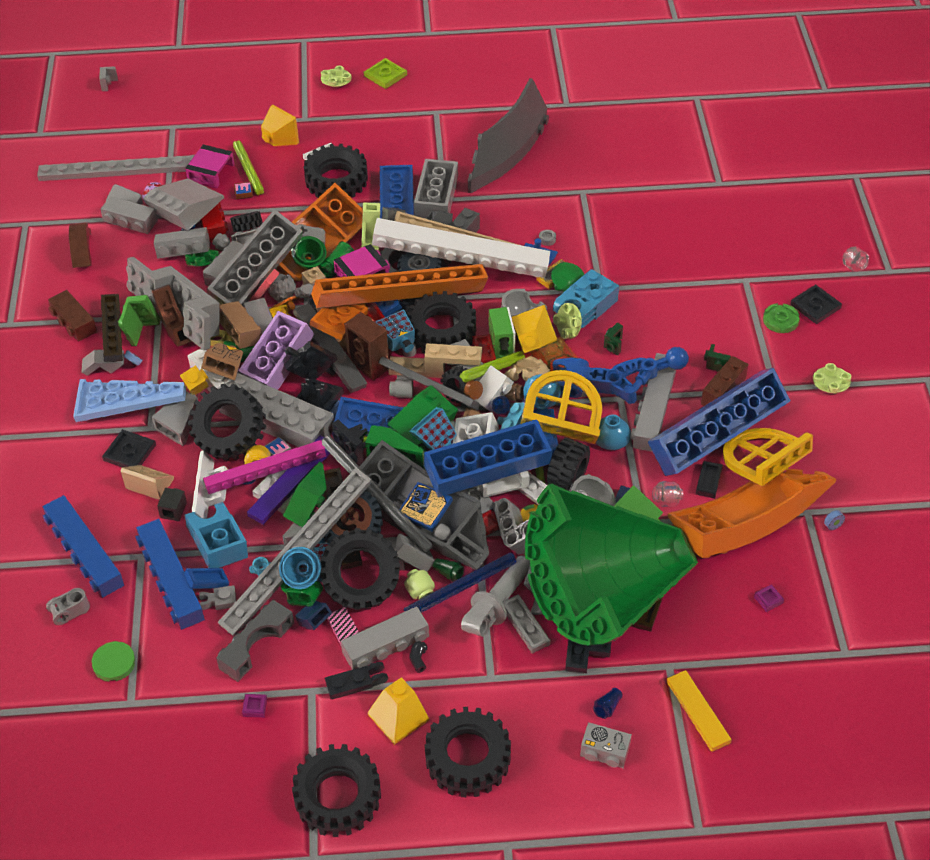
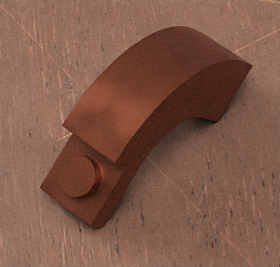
M87 222L69 225V245L73 268L92 265L89 246L91 229L88 228Z
M170 285L152 290L157 312L171 340L178 347L191 342L192 340L184 335V318L177 307Z

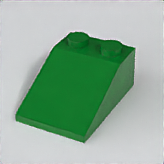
M430 385L417 394L387 426L420 447L423 443L409 431L436 407L444 410L449 421L454 420L458 409Z
M371 426L365 442L367 457L383 440L424 469L423 449L391 428Z
M319 462L299 483L283 514L285 518L301 527L316 513L317 507L320 508L326 499L323 496L326 491V481L322 462Z

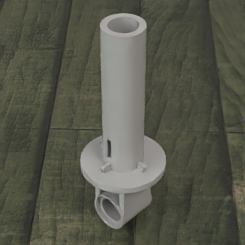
M518 556L489 593L479 591L471 597L472 608L464 615L461 623L463 631L483 637L493 624L498 625L504 622L507 617L504 603L526 577L530 567V560L525 559V556Z

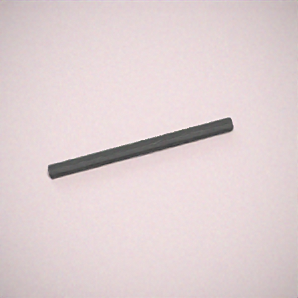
M328 435L322 439V445L349 474L357 468L367 476L331 436ZM372 481L365 491L370 492L371 496L376 498L379 506L424 553L428 552L432 548V543Z

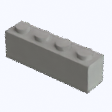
M416 606L342 640V653L352 670L368 666L375 661L384 660L388 655L397 651L405 650L417 641H424L429 637V625Z

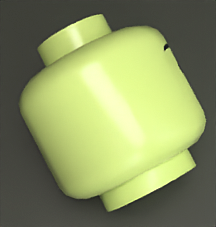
M414 569L406 575L408 578L405 580L404 586L412 599L423 601L434 593L435 584L427 571Z

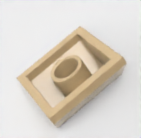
M142 465L121 468L126 489L160 500L164 489L168 488L174 480L172 475Z

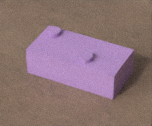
M278 311L238 372L278 390L290 373V371L286 370L284 364L290 360L291 356L285 354V349L290 346L298 350L312 339L314 332L307 323Z

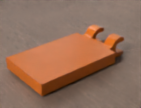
M367 303L323 307L310 320V326L342 341L346 337L344 323L360 312L367 315Z

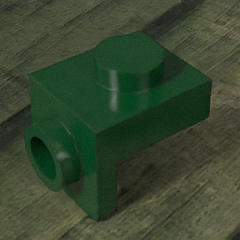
M617 322L612 328L610 327L604 336V348L616 355L621 353L623 325Z
M711 344L710 350H706L704 360L707 361L706 369L719 372L731 356L714 352L715 344Z

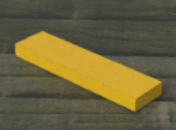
M685 670L667 678V684L710 751L713 752L730 744L732 739L688 672Z

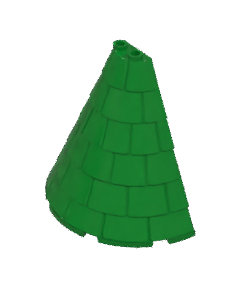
M553 483L548 484L537 499L539 505L536 512L530 514L527 525L525 559L530 560L531 573L527 575L534 598L545 618L553 620L558 626L557 631L573 642L583 645L606 644L621 637L656 601L660 600L669 589L674 587L698 563L682 529L619 506L614 507L573 490L570 492Z

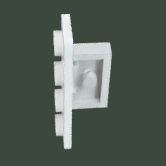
M205 451L200 452L192 512H195L198 517L207 519L209 506L225 501L227 490L224 489L208 495L203 478L228 470L225 466L214 469V459Z

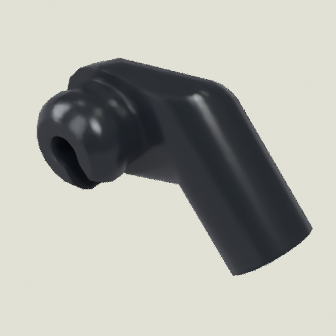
M420 641L413 644L409 659L417 673H421L426 669L421 656L428 649L427 644Z

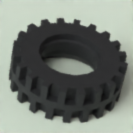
M330 144V147L325 148L323 145L320 147L321 150L314 149L313 155H307V160H304L303 166L306 187L309 188L311 194L315 193L317 198L334 183L352 198L356 196V192H362V187L367 186V161L364 154H360L359 149L352 150L350 145L343 147V144H339V146ZM334 169H342L351 173L346 177L338 179L322 177L324 173Z
M443 291V294L437 295V292H433V296L428 297L425 294L423 295V300L416 299L415 306L411 305L409 307L410 312L407 313V316L415 330L414 343L416 349L421 347L422 353L425 354L426 344L451 345L466 339L469 345H472V336H476V311L472 309L471 302L466 303L464 296L458 298L457 293L447 295V291ZM436 315H450L458 319L456 325L447 329L432 328L425 321L429 317Z
M224 383L221 384L219 389L215 386L210 387L211 392L209 394L203 392L201 394L203 399L200 402L195 400L194 404L197 407L195 410H190L189 413L193 416V420H188V425L192 427L189 433L195 439V444L214 458L229 461V458L232 457L234 460H238L240 454L246 455L248 449L256 445L257 439L262 440L263 435L260 432L261 429H266V424L263 423V419H266V414L261 410L263 409L262 405L243 387L239 388L235 384H231V387H228ZM235 405L239 408L242 415L240 426L236 432L228 437L215 436L210 428L212 416L223 406Z
M355 528L353 531L346 530L340 536H335L333 541L326 546L325 552L321 557V581L325 591L331 596L332 600L341 604L342 607L358 611L359 609H371L374 606L381 605L383 601L391 596L396 588L400 572L398 554L394 550L392 543L387 541L382 534L374 533L371 529L360 530V528ZM364 551L370 553L379 564L380 572L378 579L373 585L365 589L352 588L341 577L340 568L342 561L352 552Z
M463 707V712L457 713L456 709L450 710L449 717L442 714L439 716L438 724L432 723L431 733L426 735V767L429 769L431 779L437 780V786L440 789L446 786L448 787V793L451 795L456 790L461 792V797L466 798L467 792H473L474 797L480 796V790L485 789L489 793L492 791L494 783L497 786L502 783V776L507 775L508 765H510L511 740H509L508 730H503L502 728L503 722L500 719L494 721L491 712H488L486 715L481 714V708L476 707L475 712H468V707ZM475 734L487 742L489 752L486 758L479 764L471 766L459 765L448 756L447 747L449 742L458 735Z
M330 744L327 751H322L320 747L316 749L317 755L314 757L310 754L305 756L306 763L304 765L299 763L297 766L298 774L293 775L294 787H292L296 811L299 812L302 822L306 821L308 823L309 829L313 831L316 827L319 829L320 834L324 836L327 831H332L333 837H338L339 831H346L347 835H351V828L357 826L361 830L364 828L363 822L366 819L370 822L372 821L373 811H378L381 788L375 763L371 764L369 755H360V749L357 747L353 751H349L347 744H342L341 749H335L334 744ZM332 776H346L356 782L358 795L355 801L347 807L329 809L322 806L317 800L316 792L320 783Z

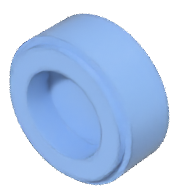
M129 350L124 354L127 360L137 366L143 361Z

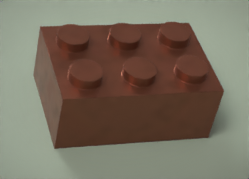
M360 312L344 323L347 353L355 367L374 381L389 369L379 363L381 357L389 359L387 330L374 322L371 317Z

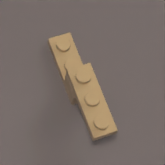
M426 344L424 358L391 356L390 360L425 377L443 378L442 375L445 373L446 364L481 365L482 347ZM388 369L389 375H402L391 369Z

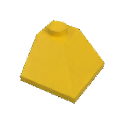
M271 105L261 126L263 140L273 146L299 144L296 117L275 105Z
M545 305L511 317L523 353L540 348L557 339Z
M402 677L386 687L368 711V716L394 745L429 721V717L415 691Z

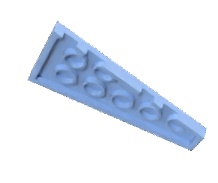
M80 379L73 418L76 422L170 403L185 401L186 386L184 382L153 384V381H146L145 384H138L137 381L111 380L108 383H104L101 380L87 382L86 379Z

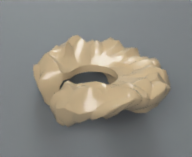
M529 356L517 361L516 365L513 364L504 375L512 381H517L519 378L518 374L523 372L522 377L524 381H527L532 376L550 372V369L541 359L538 360L535 357Z

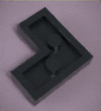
M568 640L565 671L587 674L588 656L610 657L611 642L583 645Z

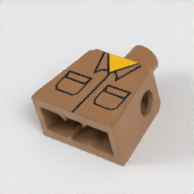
M217 343L205 352L201 369L236 380L243 351L232 345L228 346Z

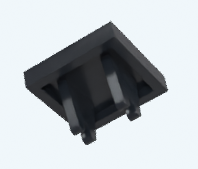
M306 378V383L301 384L302 391L296 398L330 411L344 394L342 387Z
M338 419L332 423L334 441L360 467L364 462L363 450L366 448V445L363 441L368 431L366 428L363 429L362 424L348 429Z

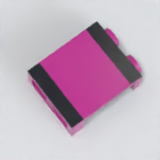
M203 144L185 168L187 178L201 185L217 189L220 185L218 174L225 164L234 166L233 152Z
M371 244L334 259V269L338 277L369 275L379 271L381 273H389L390 269L388 261L384 260L377 249L375 250Z

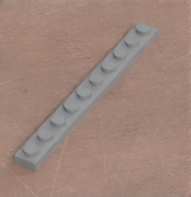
M195 155L39 165L37 177L39 181L186 172L185 168Z
M355 468L218 621V624L232 636L238 634L284 582L279 572V564L283 555L295 547H306L312 550L372 483V480Z

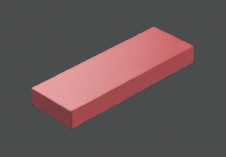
M274 269L249 301L260 299L278 277L279 272Z

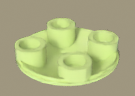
M336 66L335 69L321 71V81L327 86H343L352 79L351 74L344 70L343 66Z
M564 303L559 308L558 313L553 316V322L557 325L562 339L575 338L581 329V313L573 303Z
M828 363L825 367L818 369L814 373L813 382L817 388L824 392L840 393L849 388L851 374L836 367L833 363Z

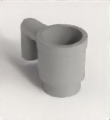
M397 375V380L390 381V396L413 398L414 380L404 375Z

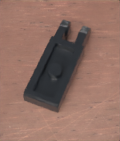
M383 662L371 663L369 666L325 677L330 699L373 688V686L387 682V673L376 674L385 668Z

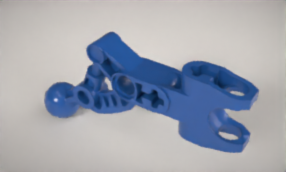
M672 347L667 351L666 356L659 360L636 358L617 364L612 369L590 368L589 363L581 358L556 359L552 365L553 371L566 370L585 377L594 385L598 393L614 394L627 403L633 404L637 401L636 392L641 385H645L649 379L655 378L658 371L668 367L674 370L683 369L688 363L689 356L684 348ZM639 372L635 377L636 381L634 384L626 379L627 376ZM558 381L561 386L562 395L565 381ZM572 384L569 397L579 398L582 396L583 390Z

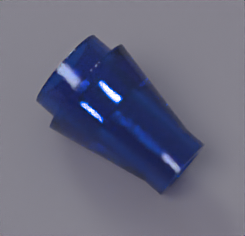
M505 396L496 397L492 402V410L500 415L507 416L512 407L509 400Z
M612 688L611 691L595 700L593 706L595 714L602 719L611 717L620 699L623 697L622 692L617 688Z

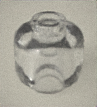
M857 246L850 247L843 255V264L854 272H860L868 266L869 255Z
M675 481L659 482L652 491L653 500L660 507H676L684 495L683 490Z

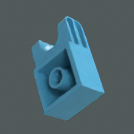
M591 269L556 298L553 304V311L558 313L559 308L564 303H573L581 313V328H584L618 301L619 285Z
M223 502L214 504L216 513L211 518H200L195 512L185 514L188 531L208 568H220L248 558L246 539Z

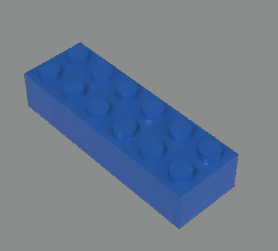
M536 419L424 452V467L437 497H442L548 465L551 462L552 449Z

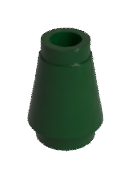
M437 558L433 563V569L452 582L460 581L464 575V566H461L460 562Z

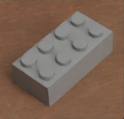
M425 159L414 201L415 216L426 219L430 211L450 213L458 181V162Z

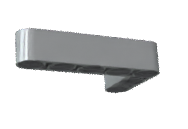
M583 490L577 491L578 493L591 497ZM502 498L496 502L494 511L503 543L515 553L523 554L525 553V538L529 519L523 522L519 508L508 499Z

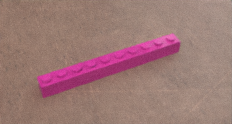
M319 440L203 478L205 487L209 495L326 457L325 447L322 445V441Z

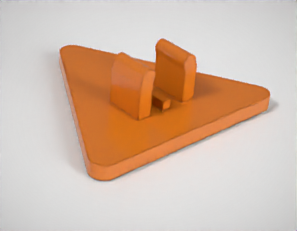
M291 296L269 309L286 304L288 312L295 309L293 301L300 298Z

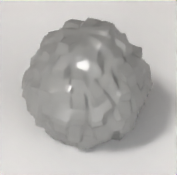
M279 274L268 288V293L275 300L281 302L293 296L296 284L289 274Z

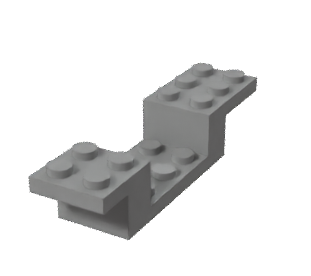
M135 257L127 258L128 290L135 296L147 295L157 311L151 291L165 285H170L177 307L184 316V335L203 350L210 349V337L219 335V302L172 266L152 271Z

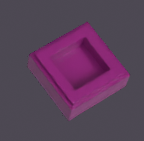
M772 584L754 594V598L766 612L784 602V598Z
M245 694L242 709L243 717L265 718L267 695Z

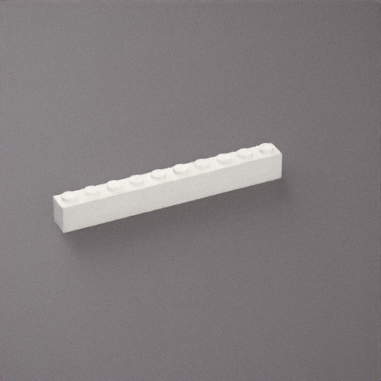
M381 218L376 220L372 245L466 264H483V267L541 278L546 276L550 251Z

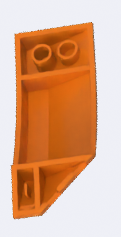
M334 183L295 218L292 223L296 226L303 224L324 229L327 258L339 242H347L362 228L363 209ZM291 251L275 269L279 274H289L294 281H301L302 272L307 271V269H303L295 264Z
M786 469V472L780 473L763 486L750 481L718 499L668 513V518L675 527L683 530L694 553L701 558H709L711 555L727 553L729 550L755 542L786 525L803 513L836 483V478L820 471H815L814 474H803V470Z

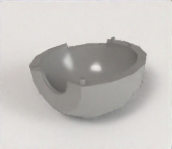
M512 289L502 296L501 308L509 307L512 317L545 304L541 301L539 304L533 303L529 296L530 293L525 289Z
M590 474L579 477L569 489L570 492L572 490L576 492L583 490L592 498L612 506L616 502L610 485Z

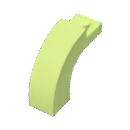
M363 203L361 248L369 244L372 245L376 220L380 218V203ZM372 245L375 248V250L377 249L379 251L378 246Z

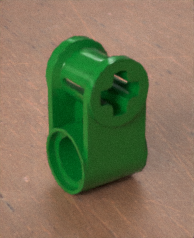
M316 581L308 588L294 589L283 582L281 590L286 593L289 605L310 607L322 593L323 586L319 581Z

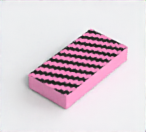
M346 607L332 612L327 618L340 645L342 640L359 633Z

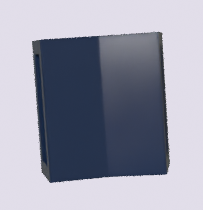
M315 601L312 606H305L295 617L300 626L309 630H315L332 612L326 603Z

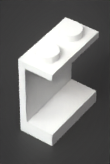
M528 471L478 485L476 488L477 491H481L483 498L529 487L530 476Z

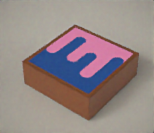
M251 182L234 184L236 199L253 197Z

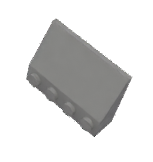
M187 178L155 187L143 199L149 207L155 208L156 215L188 231L225 197Z

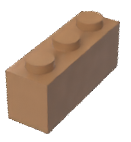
M239 301L219 305V323L238 348L255 346L262 336V330L254 322L253 317L247 313L246 308Z

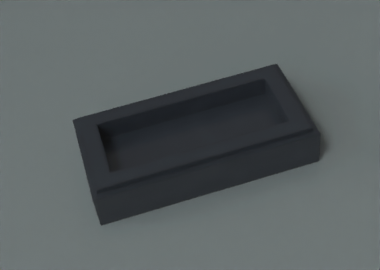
M703 461L696 495L715 499L722 464Z

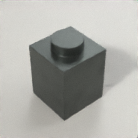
M177 488L164 489L157 505L160 518L180 521L187 504L183 490Z

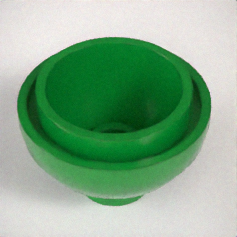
M312 236L302 237L291 249V255L295 264L307 270L316 266L319 267L325 261L327 254L324 243Z

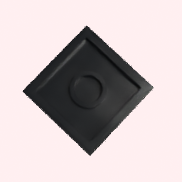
M815 284L792 299L790 305L815 324H818L841 309L842 303Z
M122 429L102 458L103 461L120 467L142 465L156 446L155 440Z

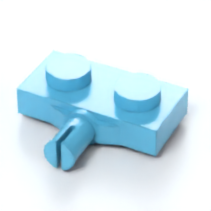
M514 403L507 417H498L497 423L502 425L500 430L521 423L525 403Z

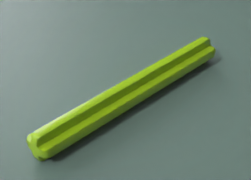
M234 141L233 148L251 182L255 194L258 196L264 194V188L241 141Z
M522 351L515 352L465 370L460 374V378H462L463 382H468L483 376L490 366L500 370L517 364V361L525 358V355H523Z

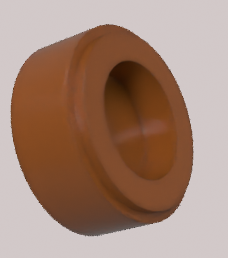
M475 380L468 381L464 388L465 396L474 400L479 399L483 392L482 384Z

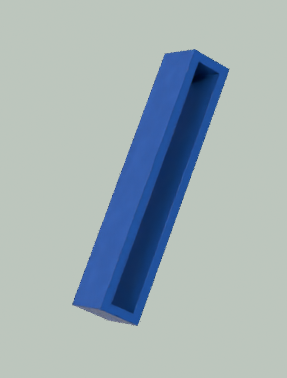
M64 495L42 506L45 512L42 515L44 521L48 526L52 525L53 528L51 529L55 537L62 539L61 544L64 550L71 552L70 557L75 565L79 564L81 566L79 568L85 579H90L89 584L94 592L98 591L103 598L124 586L121 573Z
M160 519L136 527L138 536H135L139 548H144L142 554L145 561H150L151 563L149 569L152 576H157L158 578L156 585L159 592L164 591L165 596H163L166 607H171L172 609L170 615L174 624L178 622L182 630L204 621L201 605L187 582L182 565Z

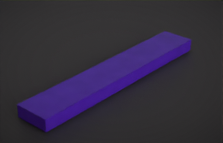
M320 435L314 442L322 441L325 437ZM325 448L326 457L287 469L247 511V516L264 525L295 492L299 483L319 462H323L330 452Z

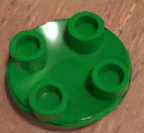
M209 248L207 252L186 254V263L190 266H206L211 264L220 253Z
M563 262L553 268L551 279L555 290L565 292L585 274L577 265Z

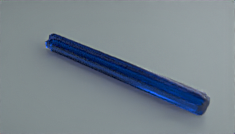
M508 553L404 608V612L417 606L422 613L512 566L517 562L514 554Z

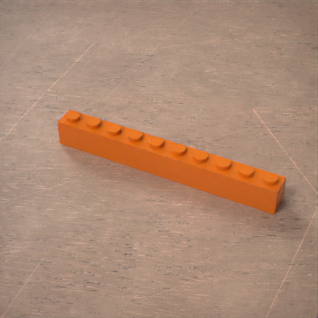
M483 264L316 279L311 295L316 308L419 298L425 294L429 297L433 296V292H437V295L443 294V291H447V295L483 291L488 276Z

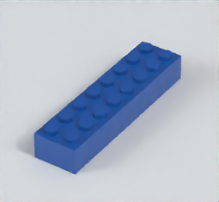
M775 369L762 370L648 441V444L665 476L678 474L791 400Z

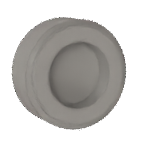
M552 230L541 231L539 233L541 244L545 246L553 245L556 242V233Z

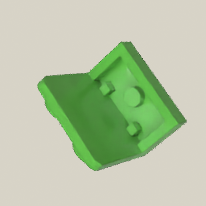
M147 295L127 297L125 305H123V311L118 324L130 344L137 346L143 326L159 325L161 319Z

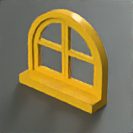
M566 370L547 372L538 377L530 386L525 399L520 424L537 419L543 432L595 444L600 435L599 426L602 415L600 395L589 380L575 372ZM565 381L562 398L539 393L549 383ZM572 384L578 386L586 393L591 406L569 400ZM536 397L561 403L558 419L533 413ZM567 405L591 411L589 427L564 421Z
M748 429L724 444L723 459L730 470L763 486L812 452L813 435L806 432L797 438L776 429ZM757 438L771 439L761 447L747 442V440ZM778 441L787 444L785 448L776 454L765 451ZM737 446L752 452L740 461H737L733 454ZM757 455L767 459L756 467V471L744 465Z

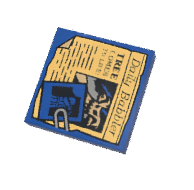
M417 482L400 507V510L412 523L433 532L453 499L449 495L437 497L433 488Z

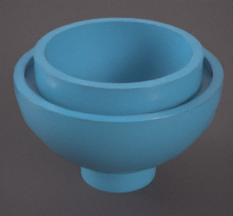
M543 374L532 376L525 382L523 387L525 399L532 383ZM558 381L552 382L544 386L539 393L560 398L561 386ZM536 397L534 408H550L557 402Z
M612 414L600 420V435L596 441L597 445L608 450H618L630 442L631 430L622 418Z
M292 548L281 558L279 564L280 576L288 586L294 589L308 588L318 580L321 574L320 559L309 548ZM303 564L307 566V570L305 572H301L300 567Z

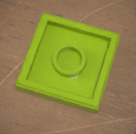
M387 58L364 71V77L384 89L407 76V70Z

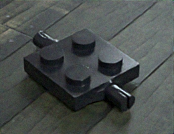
M310 341L298 350L290 346L285 349V354L291 356L290 360L284 364L286 370L304 379H317L325 372L331 376L336 374L334 369L330 367L338 360L336 354Z

